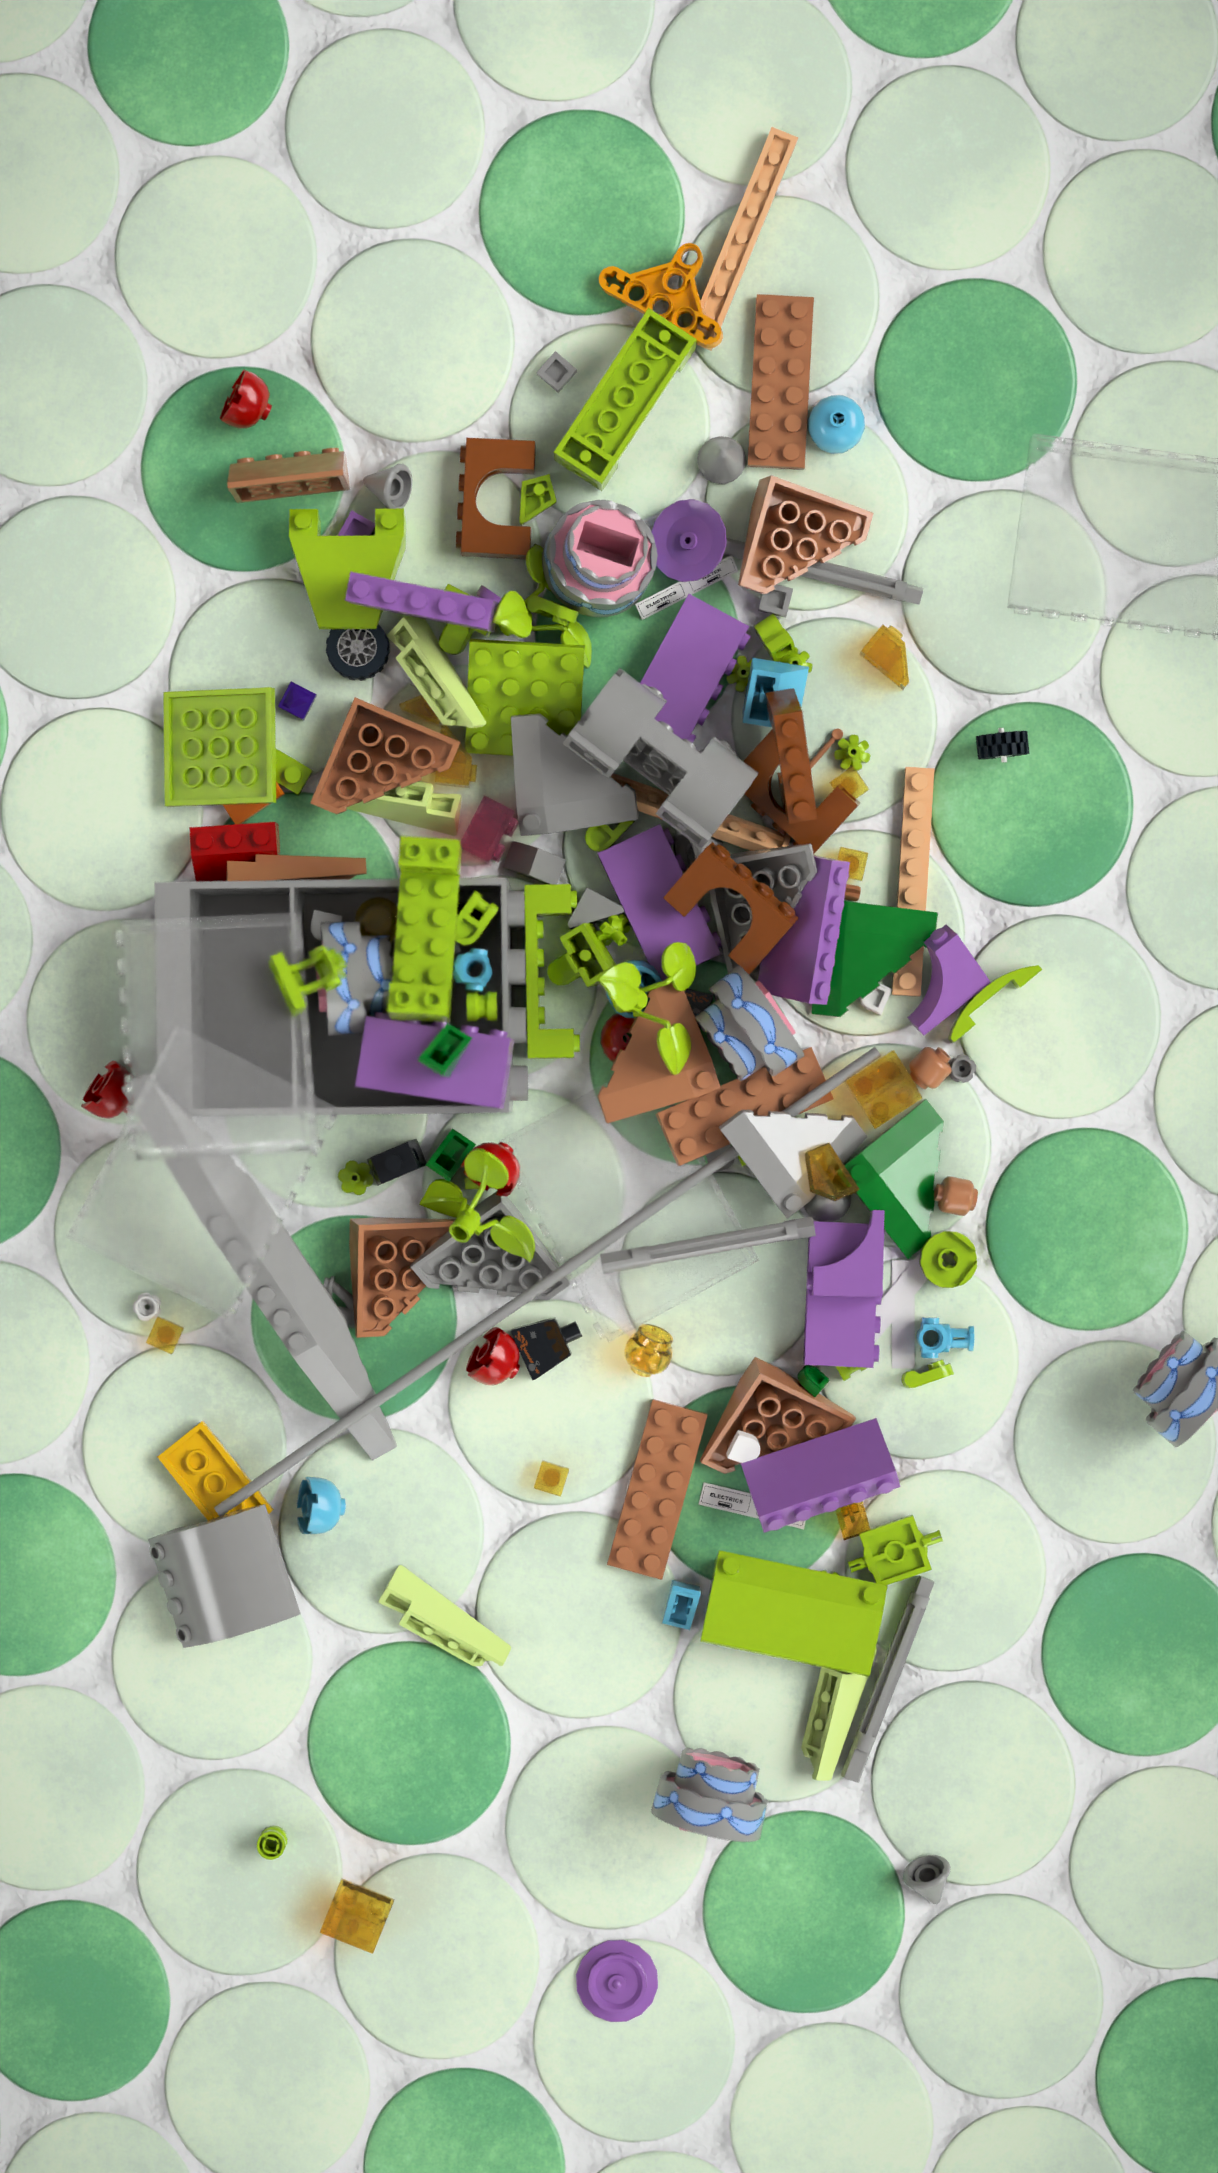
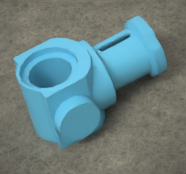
M470 949V953L458 954L457 958H454L453 966L455 982L466 984L465 990L483 992V988H486V984L492 976V968L489 964L490 959L487 957L488 951ZM482 964V973L477 977H471L470 970L473 965Z
M922 1317L921 1327L916 1335L917 1342L920 1345L921 1358H938V1353L949 1352L950 1348L974 1350V1326L950 1328L949 1324H939V1318ZM928 1330H934L938 1335L937 1341L933 1345H925L923 1342V1335ZM954 1337H959V1338H965V1339H953V1338H954Z

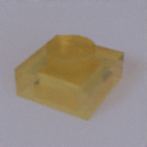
M854 766L829 782L833 789L841 784L855 798L869 790V787Z
M840 847L837 860L850 862L848 879L862 881L868 853Z
M158 1316L146 1343L173 1354L184 1331V1327Z
M542 1460L534 1489L561 1497L569 1468Z

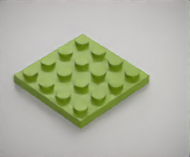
M470 639L467 692L472 697L486 724L483 727H466L465 753L513 756L511 717L516 715L541 714L548 720L546 725L559 736L562 733L568 736L578 721L581 720L585 645Z
M275 688L163 692L165 806L276 803Z

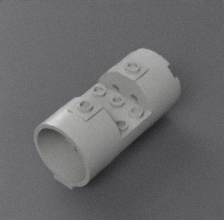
M619 668L589 706L563 744L607 778L611 777L622 761L646 777L669 795L655 814L702 849L757 777L758 772L739 759L729 743L714 736L701 753L696 751V746L692 742L679 738L673 733V729L663 721L658 722L655 719L667 702L663 698L662 693L654 687H648L646 684L642 685Z

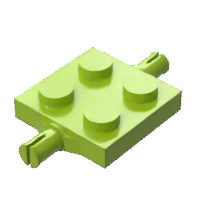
M912 1514L860 1532L863 1557L847 1562L851 1573L867 1567L873 1574L876 1583L889 1585L932 1570L927 1557V1546L943 1542L940 1530L923 1536L918 1530Z

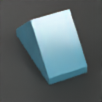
M672 1580L662 1624L690 1630L700 1599V1586Z

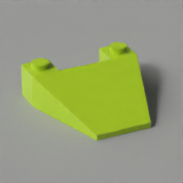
M404 508L375 509V536H321V520L318 509H289V539L318 628L377 629L383 610L355 605L345 601L350 572L390 580L395 579L406 549V518Z

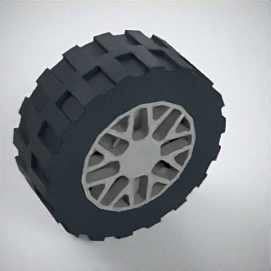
M379 624L377 629L330 630V635L326 640V654L332 667L341 676L354 681H363L369 677L373 678L375 674L384 669L383 666L385 663L387 664L388 655L390 654L388 637Z

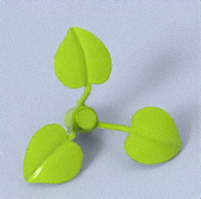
M533 544L526 555V566L532 579L539 583L537 590L525 600L515 591L505 593L497 606L493 622L499 625L504 635L511 636L514 634L520 638L528 637L531 631L560 630L563 632L560 637L562 644L585 645L584 668L588 669L592 656L591 642L587 631L579 622H569L568 626L562 624L532 626V614L526 608L529 598L534 595L538 596L544 591L545 587L551 591L543 573V547Z
M681 942L671 943L663 951L662 969L668 976L663 981L639 988L641 983L640 972L634 964L629 962L616 964L597 978L606 989L617 1012H633L634 1017H642L662 1024L665 1027L661 1028L657 1033V1046L665 1065L673 1075L680 1073L689 1058L691 1051L690 1035L682 1024L674 1023L671 1025L669 1021L647 1014L641 1010L647 1005L648 1001L645 992L666 986L671 982L675 990L684 991L693 983L696 973L695 958L687 943Z
M480 1148L472 1150L467 1155L464 1163L467 1176L474 1181L481 1182L480 1188L470 1205L467 1204V1198L462 1197L461 1189L448 1180L436 1179L428 1186L419 1205L438 1213L455 1217V1221L449 1227V1233L456 1241L465 1243L469 1241L474 1233L480 1235L482 1231L492 1227L490 1233L496 1245L513 1255L526 1259L529 1263L534 1257L535 1242L530 1229L525 1223L515 1217L506 1215L500 1222L493 1219L480 1226V1215L477 1211L473 1210L484 1192L486 1184L491 1188L501 1189L508 1182V1170L496 1156Z

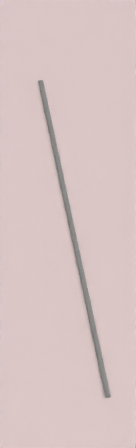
M873 1047L782 1112H789L791 1117H795L881 1057L876 1047ZM733 1146L721 1153L215 1506L214 1509L220 1517L732 1161L739 1154Z

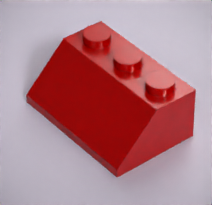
M276 822L189 827L191 858L196 882L226 881L227 861L255 862V854L280 855L279 825Z

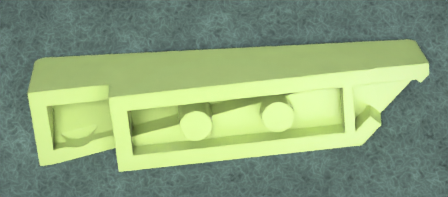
M414 616L403 617L387 634V637L401 651L396 657L397 661L443 725H458L468 728L483 727L486 721L469 692H467L446 653L441 649L427 621L424 618Z
M416 782L404 788H401V786L384 792L385 795L367 803L359 802L347 807V809L456 836L462 796L460 794L433 793V784Z
M402 1565L397 1567L378 1601L380 1604L404 1614L399 1625L472 1666H482L485 1661H493L499 1666H503L511 1650L509 1644Z
M877 1648L875 1649V1654H874L873 1662H874V1659H875V1656H876V1653H877ZM821 1667L801 1746L804 1756L811 1760L814 1768L812 1774L814 1780L829 1781L832 1779L864 1690L867 1676Z

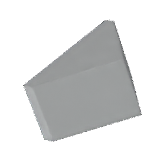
M512 841L503 868L547 884H558L566 860L540 848Z
M586 888L577 908H575L568 921L569 930L583 923H594L608 919L613 915L624 914L623 907Z

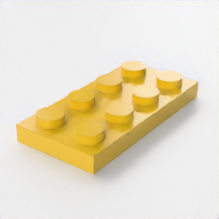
M201 1421L157 1456L208 1521L219 1517L214 1509L215 1506L251 1482L204 1421ZM258 1490L227 1513L263 1504L266 1505L268 1514L274 1509Z

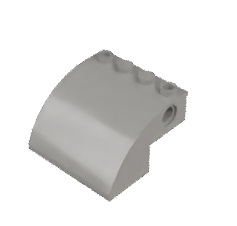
M265 1504L232 1511L206 1522L175 1528L148 1539L150 1555L155 1560L159 1572V1583L164 1588L168 1600L167 1608L170 1614L173 1615L177 1627L176 1635L183 1648L242 1635L301 1614Z

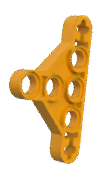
M686 243L677 250L671 262L632 274L614 266L606 267L601 271L599 283L603 291L643 314H645L648 308L653 310V306L657 301L664 300L668 302L669 307L665 313L659 315L696 338V343L706 348H714L722 342L723 331L719 323L704 315L695 276L702 266L703 255L697 245ZM687 251H695L698 255L695 263L691 265L682 262L683 254ZM616 275L618 282L624 285L622 294H620L622 292L620 286L612 283L608 287L609 284L606 280L608 277L613 278ZM675 275L681 276L683 278L682 286L678 289H670L668 287V280ZM635 287L644 289V296L639 301H633L629 298L631 289ZM688 313L693 316L692 324L685 328L680 327L677 324L680 315ZM699 320H702L700 322L701 328L707 331L714 328L716 335L714 338L709 337L705 340L704 333L697 329Z

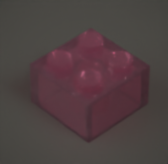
M484 795L460 842L462 852L489 866L492 865L493 861L499 863L506 849L505 845H503L506 836L512 837L519 824L516 819V812Z

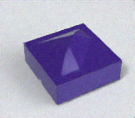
M291 681L278 707L305 720L317 695Z

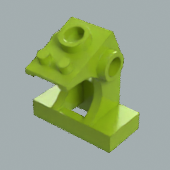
M321 946L309 952V959L294 965L287 964L282 952L271 956L268 964L292 1016L304 1012L307 1005L303 996L322 988L330 991L342 985L341 979L347 977L344 971L347 965L340 952H336L334 948ZM315 966L320 980L305 985L300 972Z

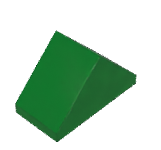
M447 1023L421 1054L418 1061L440 1075L450 1077L470 1044L472 1037Z
M452 1128L426 1166L446 1180L451 1181L460 1169L466 1156L476 1144Z

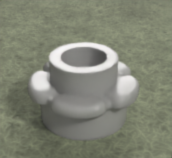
M958 1055L957 1058H953L949 1062L952 1069L949 1076L952 1080L966 1083L973 1078V1073L976 1072V1064L973 1060L969 1059V1056ZM960 1066L965 1068L963 1072L959 1070Z

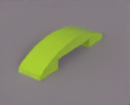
M1039 965L1029 966L1006 973L993 980L966 1003L954 1021L948 1040L954 1043L976 1024L969 1015L1010 981L1017 989L1021 988L1042 971V968Z

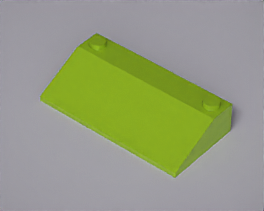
M719 1550L715 1559L700 1642L869 1677L888 1585Z

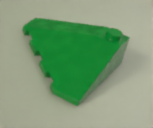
M844 901L827 1005L812 1004V1014L834 1017L843 1016L849 1011L847 1007L860 996L864 999L880 986L878 982L891 971L895 974L912 960L910 958L911 955L922 946L927 948L924 941L937 929L938 912Z
M927 1099L838 1169L840 1175L870 1213L871 1210H884V1230L907 1259L919 1251L931 1237L929 1221L930 1213L934 1212L933 1187L935 1172H938L941 1150H938L940 1132H943L944 1121Z

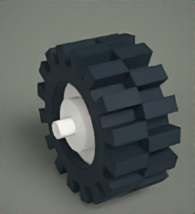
M998 728L999 733L976 736L977 754L980 760L1001 758V763L1007 762V757L1030 754L1027 731L1004 732V728Z

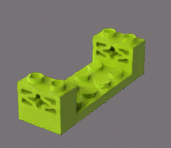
M648 308L555 449L554 461L600 491H603L618 468V460L676 372H681L696 349L697 339Z
M400 836L398 862L400 886L393 981L389 984L387 1011L390 1019L450 1022L462 854L460 840Z
M571 884L524 885L528 1059L575 1058V1052H580V1035H574L573 1028L540 1029V1024H545V1007L539 1005V996H545V979L539 978V967H544V950L538 949V939H544L543 920H538V917L572 916V909L577 908V891H571Z

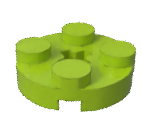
M942 1231L932 1235L924 1243L920 1252L919 1264L923 1274L931 1283L939 1287L954 1288L964 1285L972 1278L977 1268V1255L973 1243L966 1236L958 1232ZM950 1252H953L955 1254L953 1260L956 1262L955 1265L948 1264L944 1267L942 1265L944 1260L941 1256L944 1253L950 1254Z

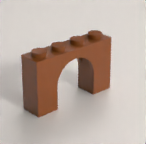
M466 438V446H461L460 463H465V474H459V491L464 492L463 503L458 502L457 520H462V531L456 532V548H461L462 556L526 559L527 552L531 548V527L497 525L489 522L480 514L476 505V498L481 485L493 475L500 473L534 475L535 441Z
M791 688L765 693L769 720L774 732L781 772L777 773L780 796L788 822L792 824L818 819L803 712L795 690Z
M773 729L743 761L758 772L757 777L744 793L753 802L751 807L761 816L767 814L774 821L772 826L784 836L787 833L795 840L793 845L811 843L813 854L860 804L851 793L839 784L816 808L818 819L789 824L785 810L776 802L771 788L773 774L780 765Z
M712 842L703 850L663 899L685 917L704 895L712 889L725 887L743 895L752 911V923L747 934L728 956L750 974L799 918L795 915V910L788 903H781L773 896L774 892L768 885L756 881L752 877L751 871L745 865L737 864L730 858V853L726 848Z

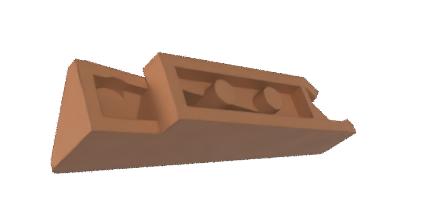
M255 854V862L227 861L226 881L350 880L356 875L367 873L366 858Z

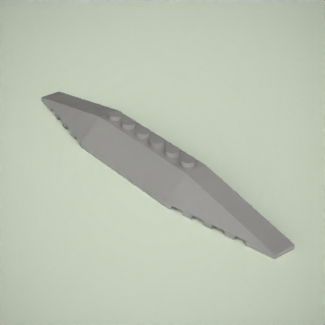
M148 1073L123 1086L122 1091L198 1218L294 1360L338 1417L342 1419L375 1396V1390L371 1386L365 1365L362 1364L354 1338L351 1337L344 1315L253 1179L247 1173H244L234 1163L235 1161L213 1142V1138L207 1132L204 1133L193 1122V1118L185 1110L182 1111L173 1102V1098ZM380 1406L348 1428L372 1461L397 1447Z

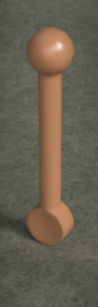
M841 729L833 730L832 737L810 761V769L836 740H840L843 737Z

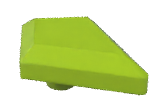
M550 474L522 481L520 525H524L557 503Z

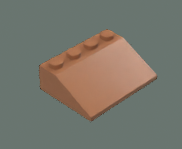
M326 448L322 450V454L311 455L310 451L295 452L294 457L282 458L280 454L268 455L262 461H254V458H241L237 460L236 464H230L227 481L228 489L237 503L350 490L346 454L344 451L339 452V448Z

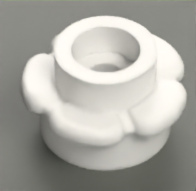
M143 1293L138 1296V1300L134 1301L133 1310L138 1315V1318L143 1321H149L151 1318L155 1319L161 1312L159 1308L161 1305L160 1299L156 1295L151 1296L150 1293ZM146 1304L150 1305L149 1310L145 1309Z

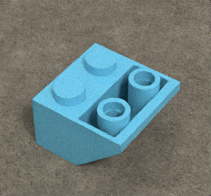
M752 658L742 710L743 723L772 727L765 694L768 692L794 688L802 707L809 667Z

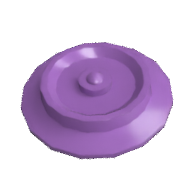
M695 499L680 500L665 508L656 519L652 529L657 548L656 566L667 577L681 582L698 581L712 573L722 560L727 545L726 528L720 514L709 504Z
M607 1940L592 1947L582 1958L576 1974L577 1992L583 2005L594 2016L609 2022L629 2021L642 2015L652 2004L658 1989L657 1969L651 1956L639 1945L626 1940Z

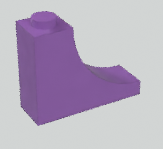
M947 924L935 930L924 941L931 958V981L924 999L916 1010L907 1017L923 1036L991 983L958 934Z
M871 1210L867 1231L859 1245L848 1256L829 1265L812 1267V1272H807L806 1289L812 1290L813 1296L883 1297L884 1210Z

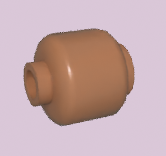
M925 1047L910 1062L911 1072L909 1076L921 1088L927 1089L929 1087L935 1089L951 1074L952 1069L948 1063L951 1058L940 1047L936 1050L931 1047Z
M947 1176L941 1184L936 1185L933 1198L934 1201H938L940 1211L965 1216L970 1210L973 1211L975 1209L978 1190L974 1188L970 1180Z

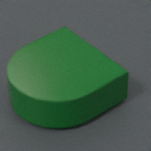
M805 1365L797 1374L800 1384L814 1397L830 1381L818 1368L811 1365Z

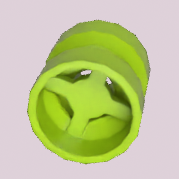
M467 992V1021H477L479 1018L497 1021V992H487L485 995Z
M279 1826L266 1827L261 1832L257 1841L258 1853L267 1860L279 1858L287 1845L288 1837L286 1832Z

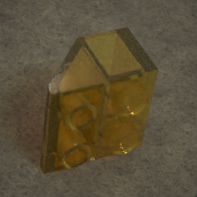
M894 1050L889 1051L844 1082L874 1129L923 1098Z
M341 1878L320 1933L373 1954L395 1899Z

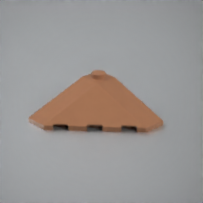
M772 475L760 479L751 508L738 586L763 595L775 589L774 585L786 579L791 581L808 572V567L819 561L822 564L842 553L841 549L852 543L858 545L865 541L874 513Z
M355 697L310 803L334 814L345 812L349 806L362 801L367 803L384 796L386 791L399 786L404 788L421 781L423 776L435 771L441 773L450 769L461 742Z
M672 982L666 986L648 991L647 997L650 1000L644 1012L667 1020L671 1025L680 1023L687 1029L691 1039L689 1058L680 1073L673 1075L665 1065L657 1046V1033L661 1028L665 1027L657 1022L636 1017L628 1032L632 1036L625 1051L620 1049L610 1069L614 1073L607 1087L602 1086L597 1095L607 1124L686 1101L721 1088L713 1061L685 991L675 990Z
M350 1218L349 1249L355 1336L357 1338L385 1336L392 1329L389 1324L401 1312L405 1315L420 1300L417 1295L426 1285L411 1269L410 1265L449 1231V1227L455 1219Z
M754 1357L740 1378L700 1462L724 1474L735 1471L734 1465L741 1463L728 1459L726 1452L737 1430L752 1434L758 1439L760 1445L758 1457L851 1427L856 1417L821 1394L814 1397L797 1379L783 1370Z

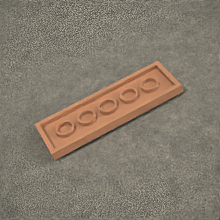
M757 294L747 467L804 470L814 297Z
M812 1047L802 1050L805 1056L776 1076H771L767 1068L763 1067L743 1081H739L737 1078L721 1085L720 1089L686 1100L656 1113L677 1166L686 1164L731 1144L719 1129V1126L740 1110H752L755 1116H767L768 1111L782 1112L825 1082V1077ZM831 1091L799 1114L833 1100Z
M652 1399L607 1565L660 1580L663 1579L708 1414Z

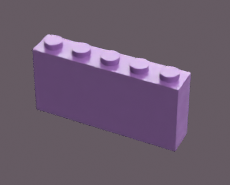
M350 572L345 601L364 607L494 633L496 629V623L493 622V618L499 603L490 599Z
M688 594L640 682L642 685L646 684L648 687L658 689L662 693L663 698L667 700L655 717L658 722L663 721L673 729V733L679 738L694 742L696 736L692 733L697 724L701 726L704 724L710 712L706 709L710 699L716 701L724 687L719 684L723 675L730 676L737 663V660L733 659L738 649L743 651L751 635L747 634L749 626Z
M659 824L599 852L598 857L648 963L654 966L663 981L668 976L662 969V954L671 943H687L692 950L697 966L721 954L719 948H722V942L716 931L711 933L707 923L711 919L705 906L699 907L697 904L684 917L663 899L683 875L682 871L687 868L681 855L675 856L670 845L674 844V840L668 828L663 830Z
M814 855L817 873L812 881H808L801 892L802 897L794 908L795 915L799 919L761 961L758 981L773 996L808 1004L827 1005L832 970L835 964L837 939L840 933L841 914L844 908L846 884L849 878L850 862Z
M375 1012L374 1017L366 1016L356 1087L504 1109L514 1039L507 1038L508 1032L490 1029L489 1035L478 1033V1027L461 1025V1031L472 1037V1040L450 1077H445L422 1064L418 1059L447 1023L432 1022V1026L420 1025L421 1021L403 1020V1022L390 1019L389 1014Z
M813 1221L816 1236L808 1237L807 1272H812V1267L829 1265L848 1256L862 1241L869 1224ZM806 1289L803 1364L873 1368L874 1362H879V1345H874L875 1333H880L881 1317L876 1316V1305H881L882 1297L813 1296L812 1290Z
M877 1418L741 1463L764 1533L771 1530H779L783 1526L798 1521H806L813 1516L832 1512L840 1507L859 1503L867 1498L889 1493L901 1487Z

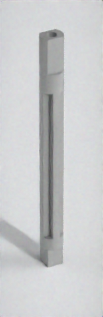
M726 538L727 545L723 555H732L734 558L743 560L745 542ZM819 561L808 567V572L800 575L918 605L923 594V588L909 585L907 582L829 562L821 564Z
M810 1216L760 1227L600 1254L603 1274L651 1266V1264L785 1240L790 1241L816 1236L813 1217Z
M919 1575L914 1590L910 1593L842 1769L841 1776L857 1783L860 1781L930 1600L929 1596L935 1582Z

